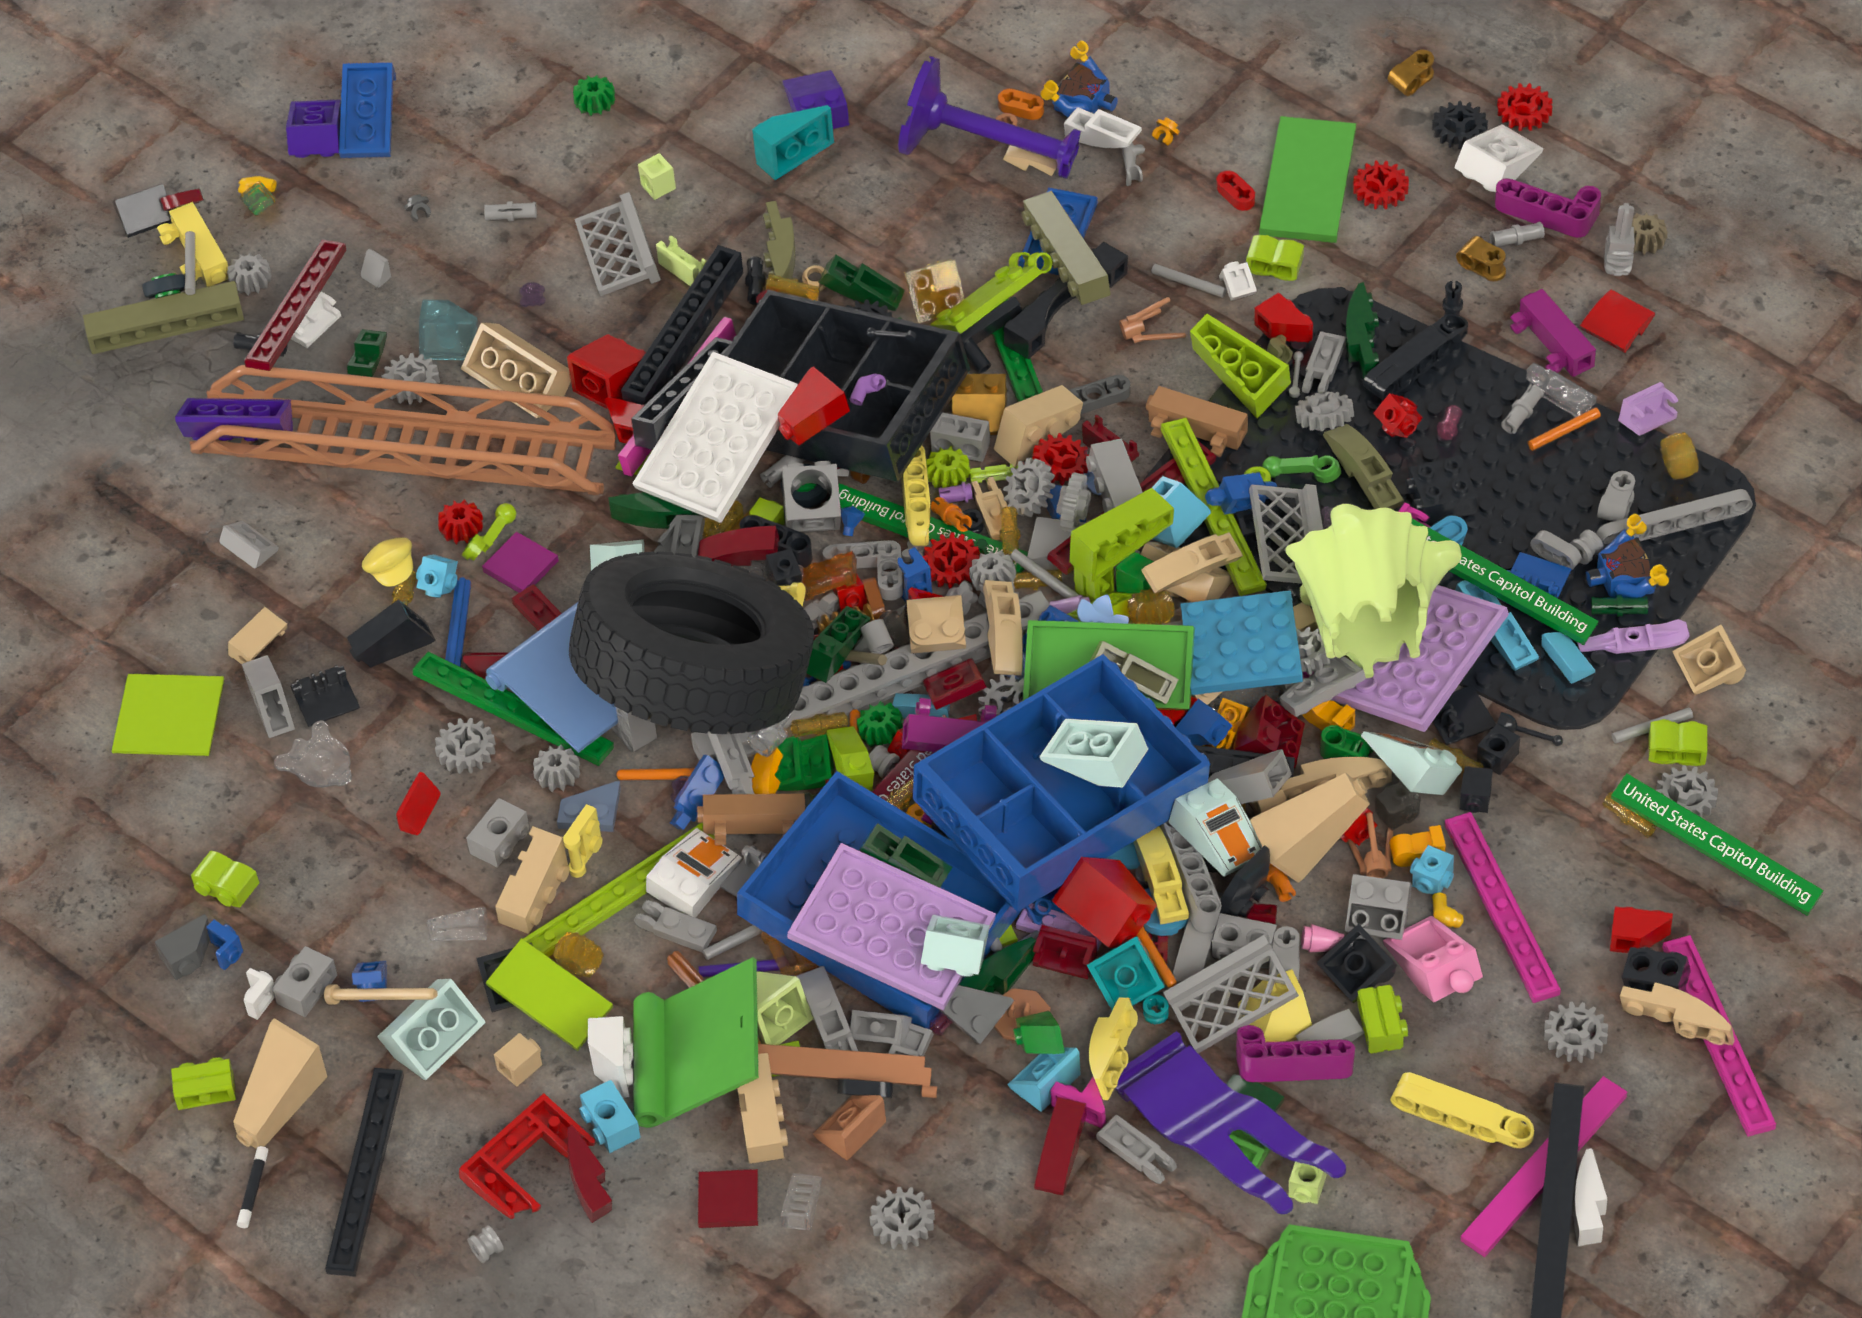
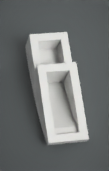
M1077 107L1064 122L1065 137L1075 128L1081 131L1079 143L1103 148L1128 147L1142 131L1140 126L1100 109L1093 114Z
M1592 1148L1586 1149L1576 1179L1573 1216L1578 1246L1602 1242L1603 1224L1600 1215H1606L1607 1196Z

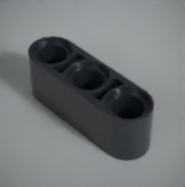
M748 515L740 521V529L776 526L779 535L778 552L792 548L799 568L808 567L812 563L811 539L808 535L756 515Z

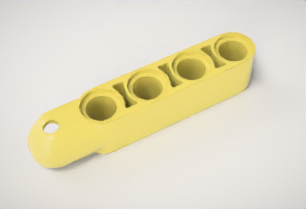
M921 445L901 476L905 523L909 541L914 546H927L929 543L930 495L925 449Z
M1414 1073L1402 1074L1390 1099L1396 1108L1486 1142H1499L1521 1149L1527 1147L1533 1141L1534 1127L1526 1116Z

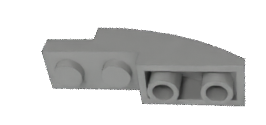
M824 966L798 975L797 978L800 979L825 1049L858 1051Z

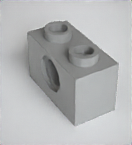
M498 798L467 836L470 854L498 868L504 859L506 860L510 857L518 841L524 839L528 834L529 823L526 811Z
M305 946L299 954L292 958L290 966L284 974L280 975L274 982L273 992L277 1004L306 1017L324 994L326 986L331 984L337 977L334 960Z

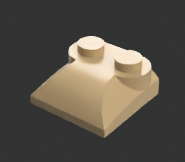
M961 595L906 600L911 654L966 649Z
M1722 625L1672 651L1695 695L1722 683L1728 685L1736 684L1745 675L1746 668Z

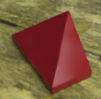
M467 652L463 656V662L479 677L486 679L487 668L509 652Z

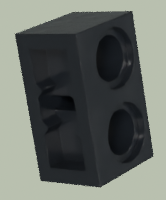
M1630 947L1622 980L1625 987L1652 992L1655 983L1685 992L1691 969L1687 956H1683L1678 952L1664 953L1648 947ZM1642 967H1648L1646 970L1638 971ZM1669 972H1676L1674 975L1671 976L1666 975Z

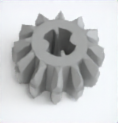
M251 252L247 256L240 254L239 259H231V266L227 267L229 282L235 281L238 294L245 292L249 296L254 291L259 294L260 288L266 289L268 282L271 281L272 275L269 263L260 254L255 256Z
M990 550L989 554L986 555L980 553V558L972 560V567L969 568L973 586L976 590H981L983 594L985 580L1012 582V586L1014 585L1013 581L1016 578L1015 565L1010 555H1005L1002 550L997 553H993Z
M549 745L547 752L540 750L539 757L534 758V778L536 781H539L542 789L549 787L551 792H553L556 788H560L564 792L566 785L574 787L575 779H578L580 775V761L574 755L571 748L565 750L560 745L557 749H553Z

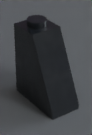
M399 599L347 637L352 647L349 651L357 662L363 661L370 668L436 641L427 622Z

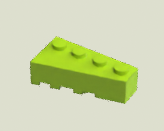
M1206 314L1190 330L1193 350L1256 418L1291 384L1289 365L1209 314Z
M1153 488L1138 494L1136 497L1071 531L1070 563L1091 583L1171 526L1173 524L1174 507Z

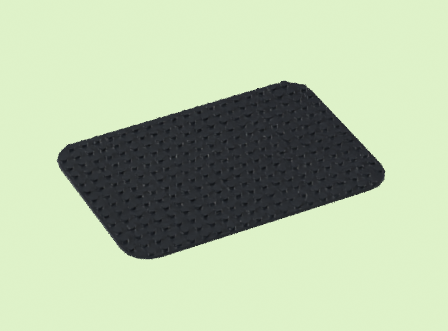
M1343 287L1318 288L1299 294L1292 301L1300 312L1311 318L1313 322V340L1310 342L1286 341V345L1293 353L1291 360L1287 363L1289 365L1291 384L1258 418L1249 411L1224 382L1208 400L1209 402L1248 414V431L1238 450L1225 446L1221 457L1216 456L1215 462L1210 465L1219 486L1223 481V477L1243 475L1251 467H1262L1264 460L1270 456H1276L1280 459L1312 457L1315 455L1318 458L1331 456L1339 462L1323 436L1324 432L1331 429L1325 428L1324 431L1316 429L1310 430V426L1303 428L1301 423H1297L1295 406L1299 405V401H1306V396L1318 393L1321 379L1313 378L1309 393L1302 392V386L1306 376V368L1320 332L1346 337L1347 311L1353 295L1352 291ZM1373 300V308L1371 309L1372 312H1377L1379 327H1375L1374 348H1372V352H1377L1379 363H1381L1429 325ZM1263 333L1255 344L1266 351L1271 339ZM1463 341L1453 346L1445 358L1397 394L1415 403L1417 406L1416 411L1422 416V420L1418 423L1416 430L1407 438L1397 435L1392 437L1382 429L1383 424L1373 413L1383 401L1363 386L1364 377L1359 361L1348 362L1346 344L1333 379L1329 381L1327 392H1339L1340 396L1348 395V399H1352L1354 417H1351L1350 422H1344V425L1348 424L1362 434L1386 462L1393 473L1391 481L1404 500L1402 506L1404 503H1407L1410 507L1414 508L1413 494H1408L1405 485V479L1409 478V467L1462 456L1477 494L1476 513L1460 517L1466 522L1468 528L1462 546L1505 570L1511 571L1520 552L1546 560L1539 556L1531 547V540L1541 530L1548 531L1570 543L1574 539H1579L1580 534L1585 530L1597 533L1601 526L1613 522L1598 518L1597 512L1611 477L1619 471H1627L1635 478L1634 500L1630 507L1628 518L1633 514L1641 515L1738 489L1748 492L1753 505L1745 514L1640 541L1652 568L1658 564L1662 565L1667 570L1666 575L1669 578L1666 586L1656 584L1654 593L1643 596L1648 598V614H1623L1622 617H1616V614L1591 615V597H1612L1608 595L1604 584L1592 587L1588 585L1586 571L1597 569L1598 555H1593L1592 560L1588 564L1578 563L1571 570L1558 599L1599 621L1590 637L1605 634L1613 628L1645 626L1646 624L1656 625L1677 619L1680 620L1746 530L1756 509L1754 488L1746 476L1729 463L1655 429L1639 436L1618 421L1620 413ZM1300 351L1304 356L1300 361L1298 379L1300 395L1297 398H1292L1289 395V389L1293 386L1295 367L1293 355L1295 352ZM1532 384V386L1540 387L1544 395L1534 406L1532 415L1522 422L1515 434L1506 432L1502 428L1501 423L1511 412L1512 404L1523 396L1529 385ZM1593 408L1599 410L1601 414L1599 418L1533 451L1529 448V440ZM1196 437L1201 444L1211 451L1213 446L1210 445V441ZM1170 448L1146 475L1144 480L1174 458ZM1340 462L1341 474L1337 479L1328 483L1319 482L1313 472L1280 474L1271 478V482L1281 483L1283 488L1303 489L1306 484L1316 485L1323 530L1331 526V511L1338 505L1351 504L1364 510L1375 509L1355 476L1349 478ZM1326 465L1322 467L1321 470L1328 469L1332 465ZM1285 497L1286 501H1289L1290 507L1294 509L1296 507L1295 498ZM1402 506L1395 508L1393 510L1398 512ZM1203 521L1179 547L1183 548L1211 536L1205 522ZM1295 521L1296 524L1292 528L1298 531L1300 525ZM1438 522L1429 523L1428 525L1432 527ZM1283 529L1275 531L1285 542L1291 537ZM1256 535L1244 537L1262 574ZM1267 538L1265 540L1266 545L1274 552L1280 548L1272 539ZM1293 540L1289 545L1297 543V541ZM1284 550L1278 554L1289 565L1293 562ZM1273 560L1269 563L1270 571L1282 572L1284 570ZM1225 565L1220 567L1228 571ZM1448 571L1438 585L1455 590L1457 584L1464 581V579ZM1265 580L1267 584L1265 590L1273 593L1281 586H1290L1292 589L1297 587L1299 591L1302 583ZM1497 598L1502 606L1507 607L1508 613H1512L1538 654L1539 659L1514 671L1490 640L1459 685L1464 688L1473 685L1478 695L1537 724L1557 730L1583 729L1601 722L1617 707L1658 649L1618 654L1606 650L1581 652L1595 669V673L1571 684L1541 646L1543 634L1558 631ZM1635 635L1629 636V638H1631V639H1637V638H1638V637L1635 636ZM1571 639V640L1573 641V643H1574V644L1577 646V648H1578L1577 642H1576L1575 640Z

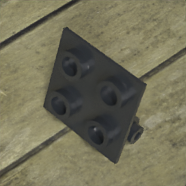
M334 665L333 668L325 670L324 674L320 670L318 671L319 676L316 677L312 673L311 679L309 676L300 680L296 679V683L290 686L308 727L360 709L346 678L347 675L343 665L339 667Z
M1473 685L1454 691L1432 721L1446 746L1488 731L1496 725Z

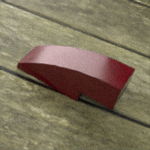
M759 526L712 535L700 540L698 556L712 558V561L716 559L730 563L731 566H752V560H766V555L778 552L779 535L776 526Z
M1057 1097L1045 1138L1034 1189L1064 1195L1079 1149V1138L1087 1117L1086 1103Z
M571 1125L568 1127L567 1133L569 1171L580 1204L591 1223L612 1211V1199L601 1185L605 1182L606 1171L575 1127Z

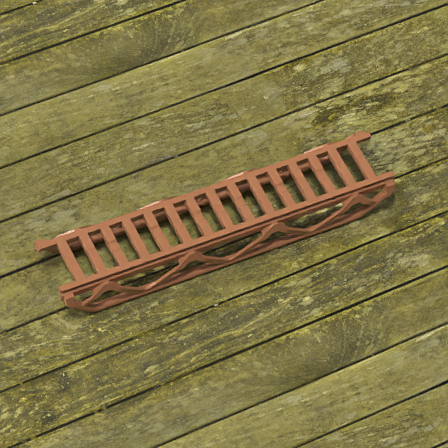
M245 365L234 368L211 385L210 391H207V397L211 399H281L272 398L273 394L299 381H310L345 400V404L291 400L292 417L301 418L297 432L220 425L197 441H190L191 452L195 454L213 453L337 466L340 468H357L447 479L454 478L541 487L545 489L588 492L590 495H599L604 492L603 483H595L586 479L594 448L615 450L616 434L613 424L582 402L571 397L272 367L271 371L247 368ZM243 375L286 380L267 388L265 391L254 390L250 385L239 380V378ZM233 384L244 390L243 395L222 393V389ZM331 384L388 390L366 401H357L351 395ZM402 391H410L446 410L447 414L438 415L374 408L376 403ZM432 394L489 399V401L466 412L458 411L452 405ZM509 401L516 402L548 420L550 423L549 426L477 419L476 416L485 410ZM534 404L568 407L582 416L575 418L571 422H564ZM313 420L326 421L322 434L309 433ZM590 421L601 428V431L579 429V426ZM339 422L352 423L348 437L335 436ZM364 425L377 426L373 440L360 438ZM390 427L403 429L399 442L386 441ZM415 430L428 431L424 445L411 444ZM440 433L454 434L450 448L437 446ZM223 435L268 439V441L261 445H253L254 441H246L244 438H242L241 443L222 441L219 438ZM466 435L479 436L476 450L462 449ZM491 438L505 439L501 453L488 452ZM517 440L531 442L527 455L513 454ZM286 443L291 445L292 448H281L279 444ZM543 443L556 444L553 458L539 457ZM305 444H316L319 446L317 451H315L310 447L306 446ZM331 446L344 447L342 454L330 453ZM568 446L582 447L576 471L564 464ZM356 449L370 450L369 453L363 456L355 455ZM384 454H390L394 456V459L380 457ZM408 454L421 455L420 460L417 461L408 456ZM433 457L446 458L445 464L432 463ZM459 459L472 461L470 465L457 466ZM491 464L497 466V469H485L483 467ZM510 465H520L524 467L521 472ZM536 467L549 468L548 475L534 474Z

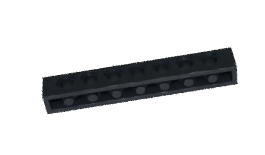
M721 245L716 247L621 389L623 400L646 405L677 375L743 275L741 252Z

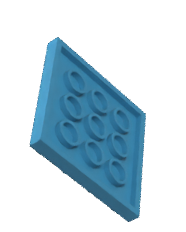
M1291 591L1181 603L1183 626L1195 627L1193 672L1190 686L1191 695L1303 682Z

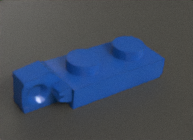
M702 756L674 800L676 803L673 808L677 812L670 821V824L678 830H684L690 820L692 822L697 820V806H703V795L714 794L725 778L720 764L710 756Z

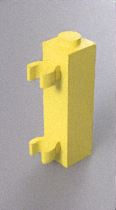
M191 202L169 211L172 224L166 223L157 227L163 245L170 244L175 238L179 237L185 248V233L188 231L194 232L195 281L202 277L206 286L209 287L228 280L227 261L194 203ZM185 264L180 266L183 274H185Z

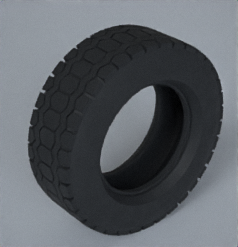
M654 551L639 552V554L631 553L625 554L623 557L611 558L609 561L606 560L587 575L580 591L572 626L569 658L575 673L584 684H587L590 690L596 695L599 694V697L608 703L614 704L615 707L627 713L632 711L631 715L646 721L651 719L652 723L666 727L670 724V728L687 731L689 728L691 732L707 734L708 731L711 734H727V732L739 734L746 731L749 733L774 726L775 723L778 724L786 719L795 709L802 692L812 653L814 627L806 610L797 600H794V597L785 590H781V587L773 582L766 581V578L753 572L749 574V570L736 565L731 567L730 563L716 559L712 561V558L698 555L693 557L692 554L676 552L674 555L673 552L659 551L657 553Z

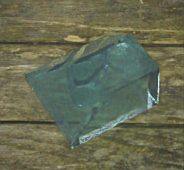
M423 299L419 317V355L423 354L424 359L431 358L432 360H465L476 335L477 317L449 300Z

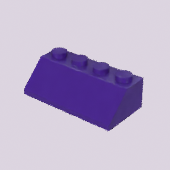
M187 398L175 416V421L183 437H192L194 440L200 439L220 425L284 431L293 430L291 400ZM223 435L219 438L222 441L232 440L233 438H244L246 441L258 440V438Z

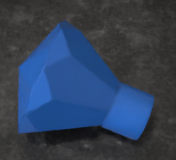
M854 506L840 508L844 524L842 534L853 536L854 528L863 519L865 513Z

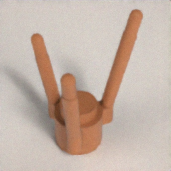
M1169 297L1119 321L1124 339L1132 338L1133 343L1147 340L1185 338L1186 333L1141 335V332L1145 331L1143 321L1161 313L1159 308L1170 302Z
M1368 812L1367 821L1371 851L1366 853V857L1363 860L1355 843L1349 840L1348 844L1359 865L1361 875L1366 874L1369 877L1385 878L1388 872L1392 871L1389 841L1393 837L1394 825L1392 823L1388 825L1384 856L1377 848L1373 815L1371 812Z

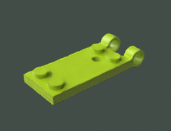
M1027 252L1013 253L1009 259V266L998 269L995 272V277L952 309L940 312L937 315L938 319L930 325L961 334L1040 274L1049 272L1052 268L1051 256L1044 252H1035L1032 255ZM1020 256L1025 260L1023 268L1018 266L1017 263ZM1040 256L1044 260L1042 269L1037 267V259Z

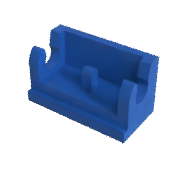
M915 547L908 550L913 562L912 564H905L902 558H898V566L904 573L905 589L903 588V595L901 597L905 601L906 606V600H909L908 590L911 587L932 593L930 566Z

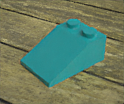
M828 105L772 116L752 129L756 164L774 180H777L834 143L831 108Z

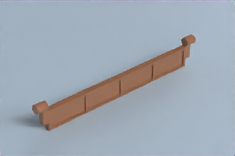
M758 1044V1054L768 1053L772 1075L837 1080L851 1079L922 1086V1097L937 1098V1086H930L932 1068H925V1056Z

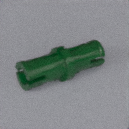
M1616 595V598L1591 597V615L1616 614V617H1622L1623 614H1648V598L1622 597V595Z

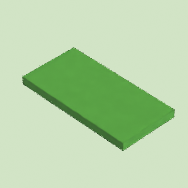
M1280 116L1260 223V235L1337 243L1356 133V123Z
M1028 620L1023 701L1089 663L1099 642L1105 641L1125 653L1132 654L1179 679L1167 704L1150 698L1157 709L1189 711L1191 706L1190 686L1193 672L1195 627Z

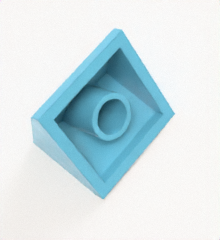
M1064 1047L1065 1053L1039 1054L1008 1083V1086L1042 1112L1051 1103V1089L1056 1081L1063 1085H1070L1081 1075L1080 1052L1077 1048Z

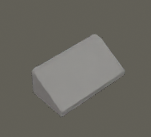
M244 521L223 526L220 543L253 568L262 565L279 549L277 545Z
M852 1010L850 1030L854 1040L902 1045L912 1017Z

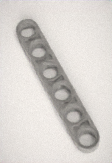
M1738 489L1641 514L1639 516L1641 521L1646 524L1647 529L1645 533H1635L1633 536L1643 541L1739 516L1748 512L1752 508L1753 503L1746 490ZM1628 518L1607 523L1597 530L1596 534L1603 542L1604 548L1624 529L1628 530Z

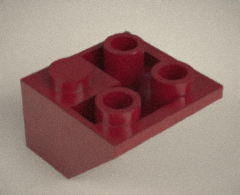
M1264 695L1238 727L1233 750L1268 754L1282 749L1285 757L1295 758V769L1305 723L1269 696Z

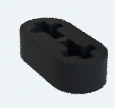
M838 1079L837 1094L880 1095L882 1098H892L893 1083Z

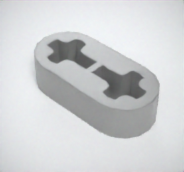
M1539 531L1531 540L1532 549L1539 556L1550 562L1573 569L1581 561V554L1576 547L1548 531Z

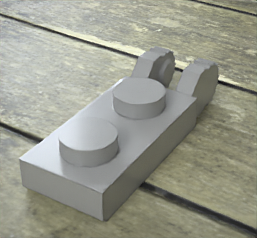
M1320 332L1306 368L1302 392L1309 393L1313 378L1321 379L1318 393L1322 395L1327 392L1329 381L1333 379L1344 350L1346 337Z
M649 900L644 901L642 908L647 914L657 917V922L652 917L641 913L637 914L634 918L636 925L653 932L655 936L699 952L708 947L717 932L716 925L668 907L664 908L659 903Z
M1115 1115L1096 1134L1098 1141L1140 1172L1143 1171L1156 1184H1161L1165 1177L1159 1169L1151 1164L1154 1159H1156L1161 1167L1170 1172L1177 1168L1175 1161L1171 1156L1162 1151L1158 1144L1118 1115Z

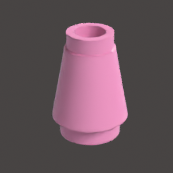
M1313 924L1310 927L1304 926L1301 936V949L1308 950V953L1330 951L1344 938V934Z

